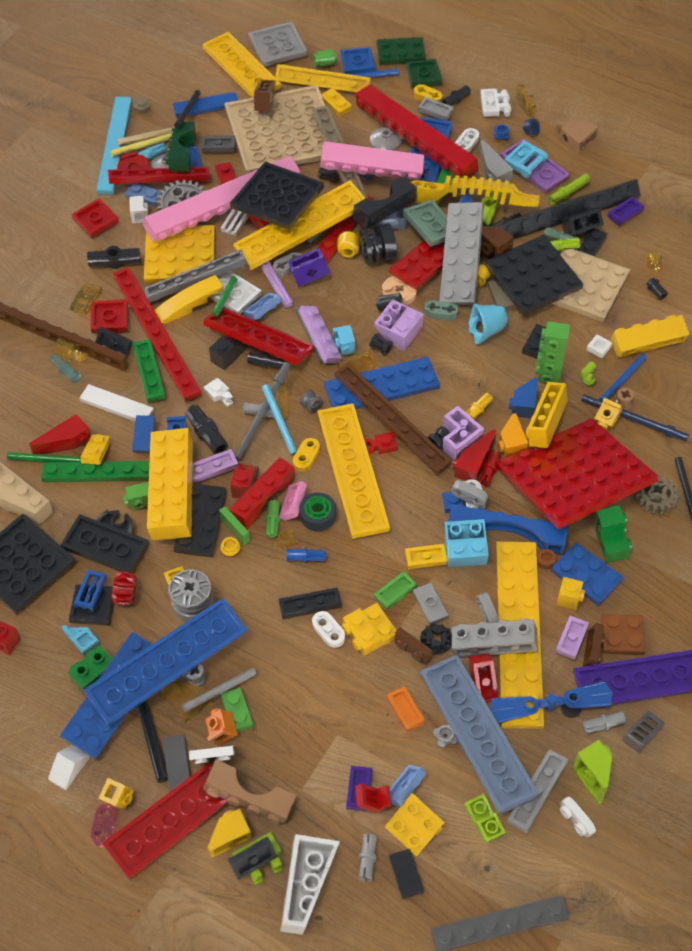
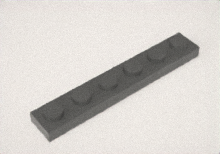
M241 249L147 286L144 290L149 303L158 301L165 296L175 294L211 276L223 275L248 263Z
M560 895L431 928V934L436 951H448L569 920V914L563 896Z

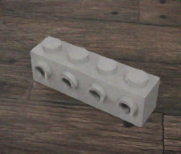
M527 618L520 619L519 621L502 620L498 623L481 622L475 625L460 624L452 626V650L454 655H458L459 658L483 653L497 655L538 651L537 627L534 619L530 620Z

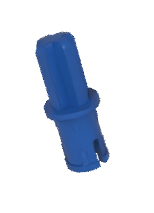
M307 547L305 549L287 548V561H304V563H307V561L326 560L325 550H307Z

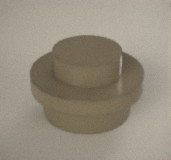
M139 98L134 101L133 105L137 112L145 113L148 111L150 103L145 98Z

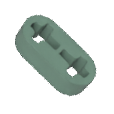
M431 300L425 304L424 314L428 318L452 321L458 316V307L454 303Z

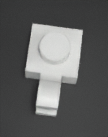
M219 378L203 387L204 392L214 402L221 400L227 407L233 404L229 388Z

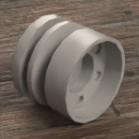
M195 569L184 570L177 573L171 579L169 584L171 605L176 617L181 621H189L214 604L211 582L203 572Z

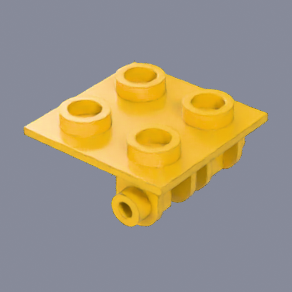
M412 793L385 825V828L417 857L434 835H438L443 830L442 826L445 822Z

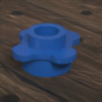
M499 124L494 127L495 134H493V137L495 139H509L508 132H510V129L507 125Z

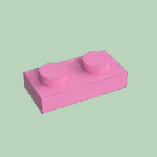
M303 481L289 485L279 515L282 520L286 521L295 518L300 513V503L305 497L307 484Z

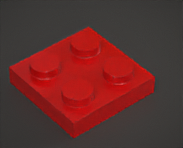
M100 198L71 214L72 219L91 238L119 222V217Z
M127 299L92 301L91 333H98L100 327H105L113 332H127Z

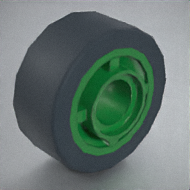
M315 492L307 495L301 501L300 519L306 528L313 531H322L334 524L336 520V504L329 495Z

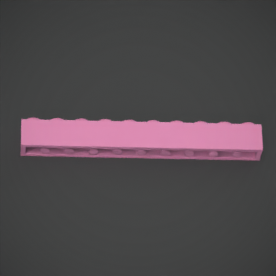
M291 156L272 163L300 174V170ZM257 170L150 214L144 218L143 227L153 242L161 241L168 235L178 234L187 227L192 228L201 221H208L217 214L222 215L231 209L230 202Z

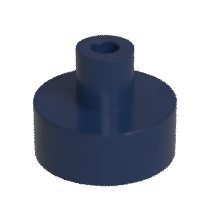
M535 118L526 120L523 125L525 133L529 136L537 135L540 131L539 121Z

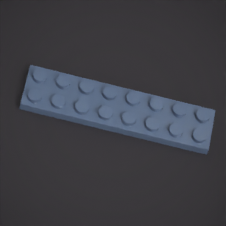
M454 655L420 671L423 681L448 725L452 728L457 741L499 815L538 797L539 792L459 656Z

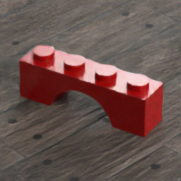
M279 457L230 508V512L247 530L259 518L261 509L269 497L279 490L284 492L295 480V467Z

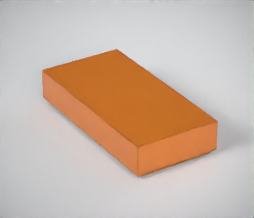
M405 686L387 694L386 698L406 732L425 723L423 715Z

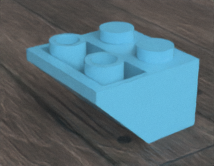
M484 519L445 522L447 568L487 565L489 553Z

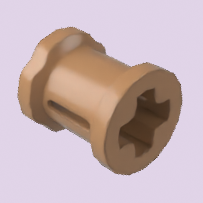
M621 388L618 390V399H616L615 403L622 405V409L629 411L632 406L631 401L634 398V392L630 388Z

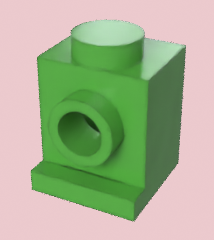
M148 482L125 487L127 495H123L126 507L130 506V510L148 506Z

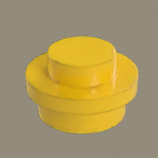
M233 537L225 538L220 545L221 552L226 556L236 555L240 551L239 541Z

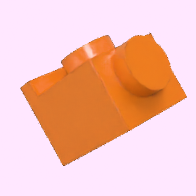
M217 708L210 712L211 716L205 719L209 732L207 737L209 742L224 744L238 735L232 712Z

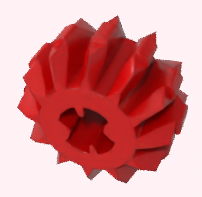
M124 571L116 573L112 589L113 603L124 606L133 603L137 582L135 574Z

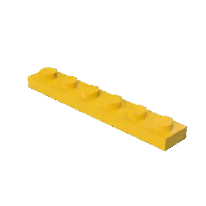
M277 64L275 77L281 82L308 86L318 85V87L334 88L350 92H358L371 82L370 77Z

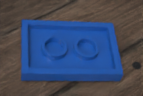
M577 542L551 569V572L562 580L563 577L582 581V590H585L584 596L598 607L624 579V576Z

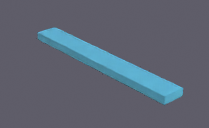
M115 97L97 185V194L114 195L116 185L109 184L108 170L117 169V163L120 161L119 159L122 154L112 157L110 150L123 147V145H118L117 139L124 138L126 135L132 104L131 97Z

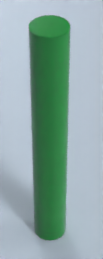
M235 276L230 278L213 309L212 314L214 316L219 315L238 280Z

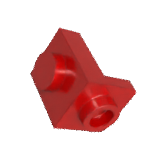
M363 783L355 786L357 807L377 813L391 806L389 786L384 785L374 788Z

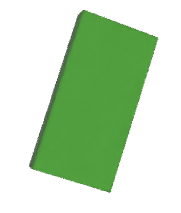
M227 507L220 509V518L226 527L244 546L250 543L248 530Z
M404 571L374 593V598L386 610H389L416 589L417 583Z

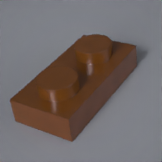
M596 623L588 630L583 667L598 664L602 658L600 649L605 639V634L603 633L604 625Z
M401 627L397 629L394 641L401 650L408 651L417 662L427 665L432 660V650Z

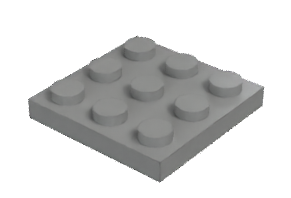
M292 21L248 33V38L264 67L308 56V51Z

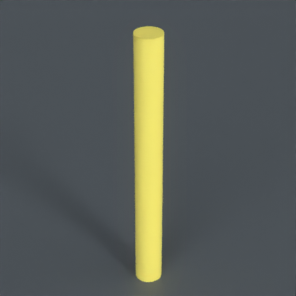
M171 133L110 150V153L114 157L169 141L172 136Z

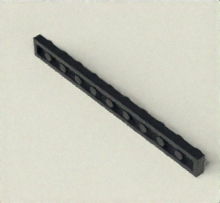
M632 179L489 227H502L511 233L513 237H517L562 222L561 218L591 208L602 209L626 201L632 196L634 198L641 196L638 179Z

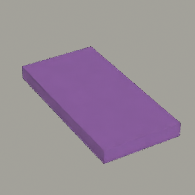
M522 139L515 145L511 146L510 148L500 154V157L503 160H505V158L514 149H516L523 141H528L526 139ZM533 156L524 166L527 167L537 157ZM548 157L526 179L547 194L570 179V174Z

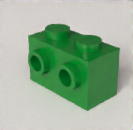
M101 646L90 650L84 659L71 666L68 671L70 680L86 696L84 689L99 680L113 658Z

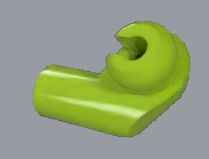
M589 362L580 373L583 383L588 386L596 381V377L593 378V374H591L597 367L594 362Z

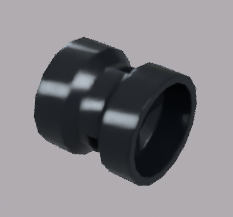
M440 426L436 429V433L430 434L427 438L441 450L443 449V438L450 431L444 426Z

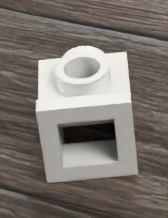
M143 196L129 197L132 224L143 223L144 218L148 216V203H144Z

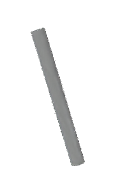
M251 668L181 705L183 711L186 713L257 675L256 670Z

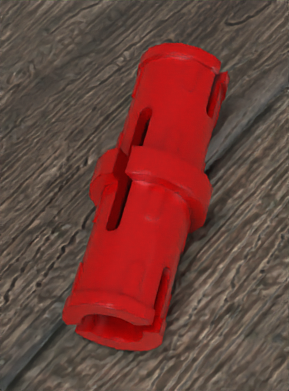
M495 450L489 451L487 461L482 466L483 471L478 480L481 486L484 480H486L484 487L490 486L493 474L497 471V462L501 457L499 451L496 452L495 457H493Z

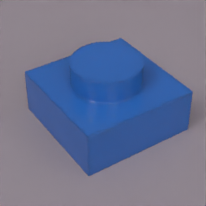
M451 492L442 493L445 513H450L452 504L464 505L463 500L455 497Z

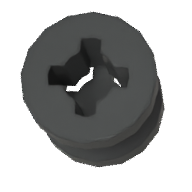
M308 390L301 397L300 404L303 407H307L310 413H315L322 406L323 399L320 396H316L313 390Z

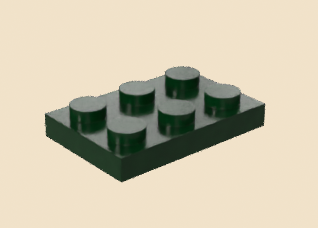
M423 37L377 39L379 66L426 60Z

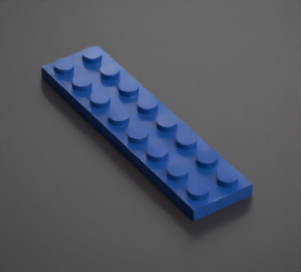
M222 598L85 688L84 693L109 726L247 633L248 629L226 600Z

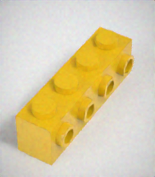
M671 315L664 320L659 321V319H655L648 324L642 325L639 323L628 329L619 328L614 331L611 342L617 358L684 342L689 336V331L683 315Z
M547 383L526 430V438H529L530 446L549 447L568 402L566 383Z

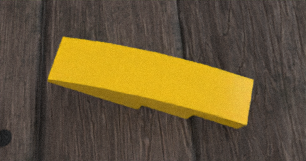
M216 275L211 276L176 294L154 311L162 325L191 314L192 308L207 303L208 297L223 292V286Z

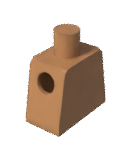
M574 117L568 123L561 119L557 124V128L561 130L560 141L576 155L597 139L598 126L578 117Z

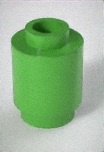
M332 49L317 51V53L313 54L314 64L319 67L334 65L335 61H337L336 52H333Z

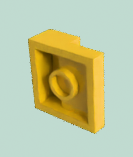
M378 603L363 611L359 608L342 618L343 624L341 627L345 635H350L356 651H361L363 656L395 639V632L397 630Z

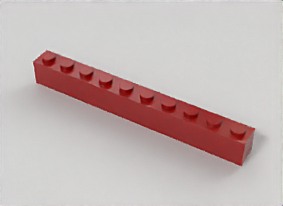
M369 84L355 93L356 105L359 109L367 112L369 116L374 117L379 123L388 127L390 131L395 132L400 138L405 139L411 146L419 149L422 154H426L432 161L440 164L454 176H460L459 178L468 176L470 178L479 171L478 158L373 85Z

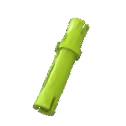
M584 173L568 185L558 188L557 192L548 196L549 204L553 206L561 200L568 199L569 195L591 182L590 176Z

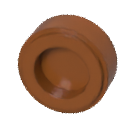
M543 549L538 552L537 565L540 568L548 570L556 564L557 556L552 550Z

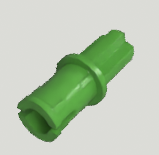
M276 500L268 501V511L265 517L267 522L266 536H269V538L276 537L278 533L280 502Z

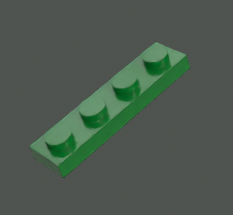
M150 339L133 342L147 402L166 399Z

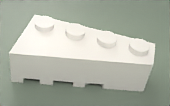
M295 834L281 932L303 935L340 841Z

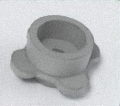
M448 724L434 729L433 735L437 737V745L444 748L447 744H455L457 742L454 732Z

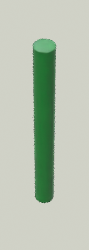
M7 453V460L81 462V457Z

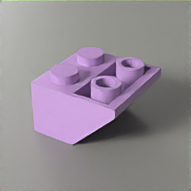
M392 299L374 322V326L387 341L391 340L394 347L405 351L423 328V313Z

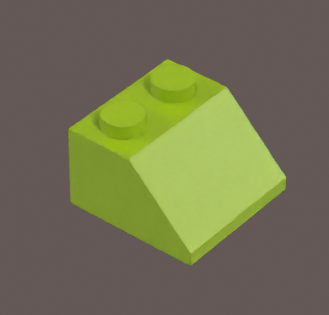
M600 740L578 752L573 766V771L598 804L602 803L607 791L612 763L610 749L603 745Z

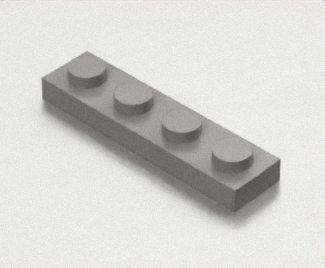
M550 749L548 750L531 779L539 792L538 797L515 807L507 823L525 833L529 831L568 763L567 758Z

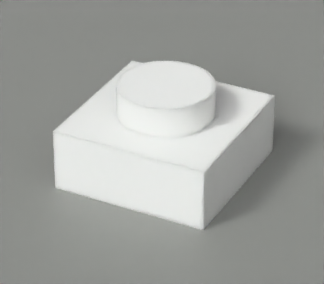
M596 335L587 346V351L603 358L612 347V342Z

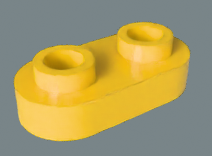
M305 439L294 455L293 466L298 472L308 471L320 452V444L316 439Z

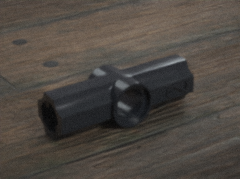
M110 246L104 251L87 252L88 266L108 265L112 269H117L123 264L141 263L140 248L120 249L118 246Z
M199 405L188 407L185 416L194 427V431L200 441H204L214 454L224 452L228 447V443L219 433L214 420L208 418Z

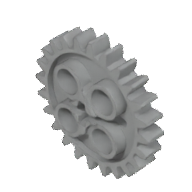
M176 180V185L170 182V187L164 186L165 191L160 190V195H157V212L184 201L185 196L188 199L207 190H204V186L198 187V182L193 185L192 180L189 183H186L185 180L179 183Z

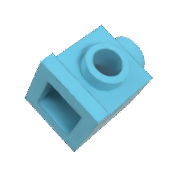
M351 325L333 328V341L336 348L340 349L341 355L355 353V339Z

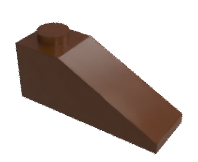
M260 79L254 90V111L262 114L271 111L276 80Z

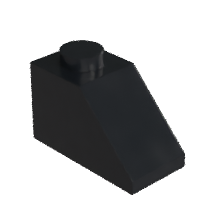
M220 337L209 348L210 360L225 370L248 346L235 338Z

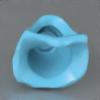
M473 304L468 325L469 333L474 335L476 345L483 343L487 338L505 328L508 323L506 309L497 305ZM480 321L483 324V333L476 330L477 323Z

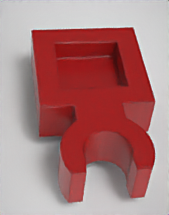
M392 432L375 435V440L365 439L366 446H370V448H367L369 455L377 450L380 455L394 452L398 449Z

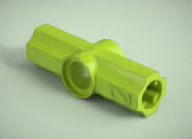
M492 190L489 197L485 196L482 199L484 204L482 226H490L492 218L495 217L502 192L498 193L497 200H493L494 191Z

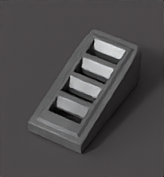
M647 710L624 735L622 741L640 754L665 725V722ZM646 719H651L653 722L657 724V726L655 727ZM644 723L645 725H647L649 728L652 729V731H649L642 724ZM638 729H641L648 736L646 737L645 735H643L641 732L638 731ZM636 734V735L639 736L643 741L641 742L639 739H637V738H636L635 736H633V735Z

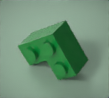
M620 505L596 511L595 532L606 563L629 559L630 550H633L630 538L627 539L625 535L627 533L625 524H628L627 515L625 512H622Z

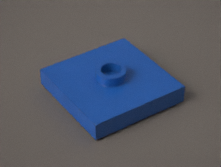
M371 47L340 50L344 74L376 71Z

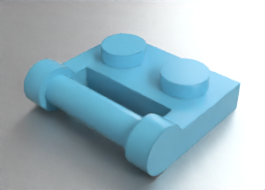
M523 141L504 161L514 170L520 172L524 178H528L532 171L548 158V155L543 150ZM533 156L537 157L527 167L524 166Z

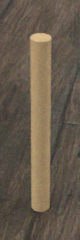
M172 128L119 138L117 142L118 145L156 138L170 134Z

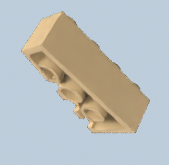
M0 462V507L7 512L16 513L18 516L24 514L34 524L40 526L53 514L50 501Z

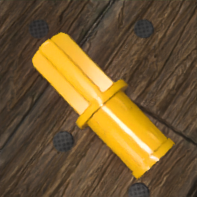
M485 393L477 402L472 403L471 408L466 413L475 420L480 414L484 413V409L493 400V397L489 393Z

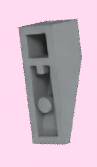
M481 140L479 154L486 180L493 178V181L500 179L501 182H505V180L511 182L513 168L484 140Z

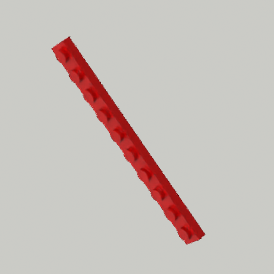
M127 267L114 272V280L125 299H127L129 306L148 339H150L152 346L183 400L187 402L201 396L202 393L130 268Z

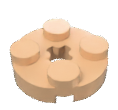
M395 276L387 278L382 284L383 295L400 292L403 297L402 304L409 305L416 298L417 290Z

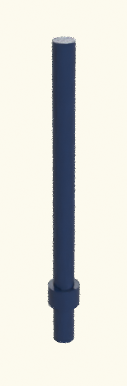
M585 394L581 401L598 408L603 403V401ZM622 409L619 415L661 431L668 437L672 438L673 436L684 441L688 440L689 434L676 430L674 426L663 425Z

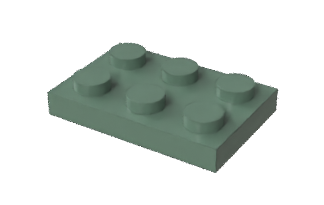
M433 200L404 209L403 215L430 247L445 242L447 216Z

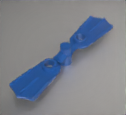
M605 681L568 690L564 696L550 694L547 698L538 700L531 696L492 698L490 711L497 723H502L537 713L539 706L540 708L545 707L550 712L554 711L556 706L563 704L570 708L611 706L613 691L610 690ZM575 696L577 700L573 701L569 697ZM531 702L534 706L528 707L526 703Z

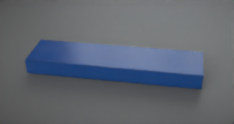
M236 92L198 98L188 116L224 110V103L238 101ZM188 101L173 103L176 118L180 116Z

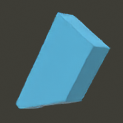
M66 625L61 627L62 631L83 656L100 645V641L88 627L74 628Z

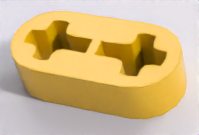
M417 85L414 88V97L421 102L424 97L438 102L442 101V93L425 85Z

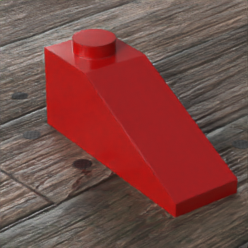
M75 414L30 442L29 446L32 454H50L71 450L86 444L91 434L89 427Z
M492 429L462 451L459 459L456 458L453 463L452 469H455V478L464 481L470 479L478 480L482 466L486 462L489 451L495 443L497 430Z

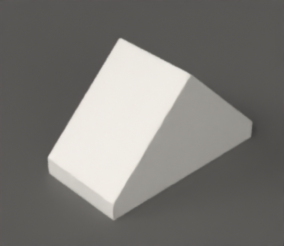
M73 745L63 749L56 755L48 780L67 790L90 759V756Z

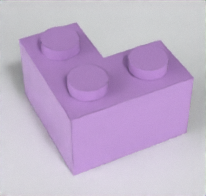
M459 406L444 416L443 426L450 433L443 438L442 451L455 461L456 458L459 459L462 451L484 435V428Z

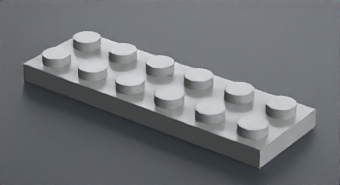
M483 202L449 203L439 301L454 303L455 305H473L476 302L484 214Z

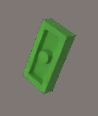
M241 688L220 694L225 711L232 712L237 733L253 728V722Z

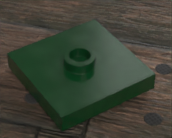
M436 58L405 62L411 88H415L417 85L431 86L442 84L443 79Z

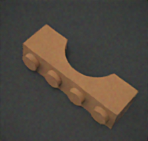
M217 759L203 787L208 795L216 798L222 797L230 805L236 807L240 805L247 808V811L253 815L260 814L265 816L273 824H283L296 797L295 794L277 786L266 794H251L245 791L238 783L236 768Z

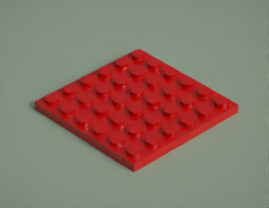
M592 418L553 435L548 448L530 446L497 462V469L557 529L658 482V475Z

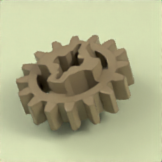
M659 475L658 482L635 492V499L640 500L639 506H645L644 511L651 509L652 514L655 511L662 514L663 510L669 512L670 508L675 507L679 496L677 495L678 489L674 488L675 483H669L668 477L664 480L662 475Z

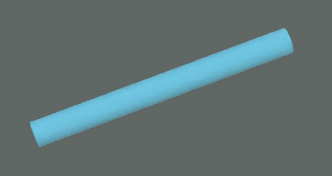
M266 384L262 386L263 392L290 454H296L295 444L269 385Z

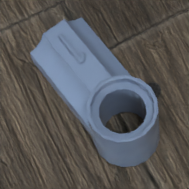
M404 208L378 222V225L390 223L392 229L397 231L406 230L408 220L403 215Z

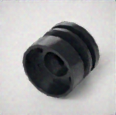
M390 223L378 225L377 234H375L372 227H368V233L365 228L359 230V246L366 265L372 264V261L378 263L379 254H381L384 261L397 258L396 240Z

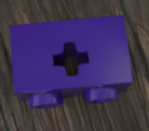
M320 248L288 261L298 287L330 273Z

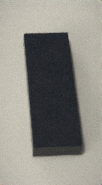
M337 587L278 599L282 620L342 608Z

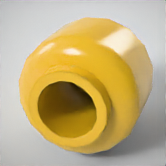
M348 231L338 236L337 250L339 254L349 258L359 252V236Z

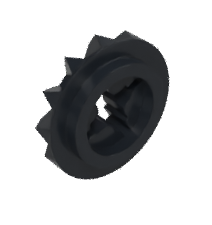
M434 622L430 626L426 625L425 629L421 631L420 642L430 648L433 654H441L452 646V633L450 628ZM433 634H435L436 636L441 635L440 641H438L437 639L432 640Z

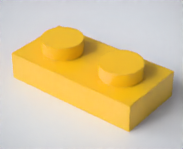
M334 88L321 94L324 103L339 117L352 111V105Z
M92 434L81 455V463L100 465L111 443L110 436Z
M444 544L405 549L408 570L447 565L448 563Z

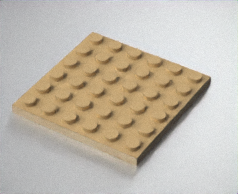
M318 85L274 93L272 109L265 114L254 111V97L224 103L246 174L259 169L265 161L274 163L288 156L292 157L296 165L321 160L324 139L312 112L313 108L325 106Z

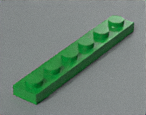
M104 461L100 465L81 462H43L41 480L42 482L149 481L150 461Z

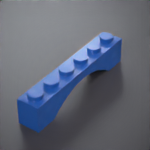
M452 504L448 522L484 519L486 531L497 530L518 534L531 542H536V545L541 550L550 549L557 555L563 556L569 526L557 529L551 522L541 519L524 518L520 515H508L503 512H492L482 508L476 509L461 504Z

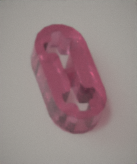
M108 803L100 805L95 812L91 838L98 847H104L102 843L110 838L114 832L117 814L114 807ZM109 810L110 815L106 817V822H104L101 814H105ZM102 828H104L106 837L99 840L97 835H100Z

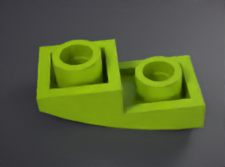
M484 794L464 803L471 820L485 843L506 833Z

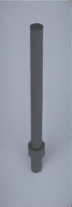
M284 362L279 373H276L273 379L274 383L270 389L274 397L279 387L286 380L285 376L291 366L287 362ZM266 398L235 454V458L241 461L269 408Z

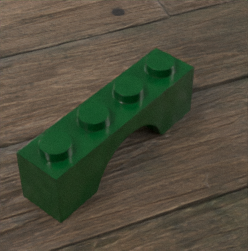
M183 122L179 129L172 128V137L169 139L170 146L167 148L168 155L165 157L166 165H169V171L189 172L191 157L190 148L187 147L195 145V122Z

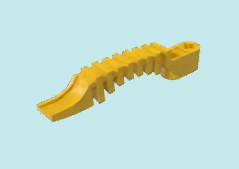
M447 175L444 184L419 180L411 181L412 184L417 186L415 203L433 200L436 204H439L440 199L448 192L453 193L452 196L457 197L458 188L461 189V195H465L466 188H470L469 194H473L474 189H478L477 195L482 194V189L486 190V197L490 196L491 190L494 191L493 200H497L498 193L502 192L500 204L505 203L506 195L510 193V205L528 207L539 205L540 196L525 194L518 190L515 184H511L507 180L505 182H501L500 179L493 181V178L484 180V177L476 179L474 176L472 178H468V176L459 178L460 176L457 175L451 180V176Z

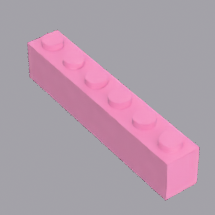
M324 141L320 167L327 170L337 169L343 172H358L362 175L373 174L377 177L388 176L393 179L404 177L409 181H420L423 174L424 155Z

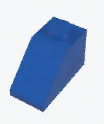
M533 378L514 390V396L509 399L508 408L512 409V414L516 413L517 417L532 418L536 406L538 378Z

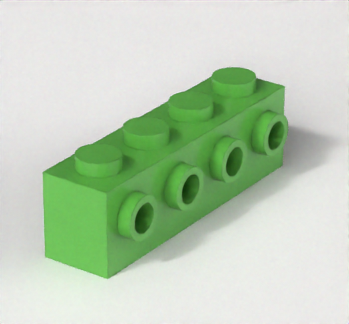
M548 321L546 329L542 328L538 363L535 374H539L538 382L546 384L548 382L560 383L570 325Z

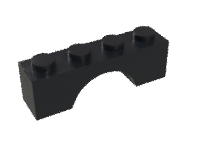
M401 177L391 183L390 196L383 200L365 198L355 204L353 219L367 229L376 225L381 220L413 203L416 200L417 186Z

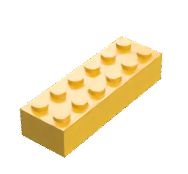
M189 428L151 432L147 529L152 541L191 537L193 440Z

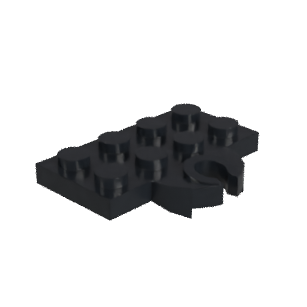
M192 483L191 537L176 538L174 552L213 558L220 523L219 510L223 508L226 493L225 487Z
M107 509L101 513L97 520L79 514L60 546L66 551L115 570L133 573L149 546V540L133 534V521L127 513L124 515V521L121 524H115V520L120 518V511H108Z

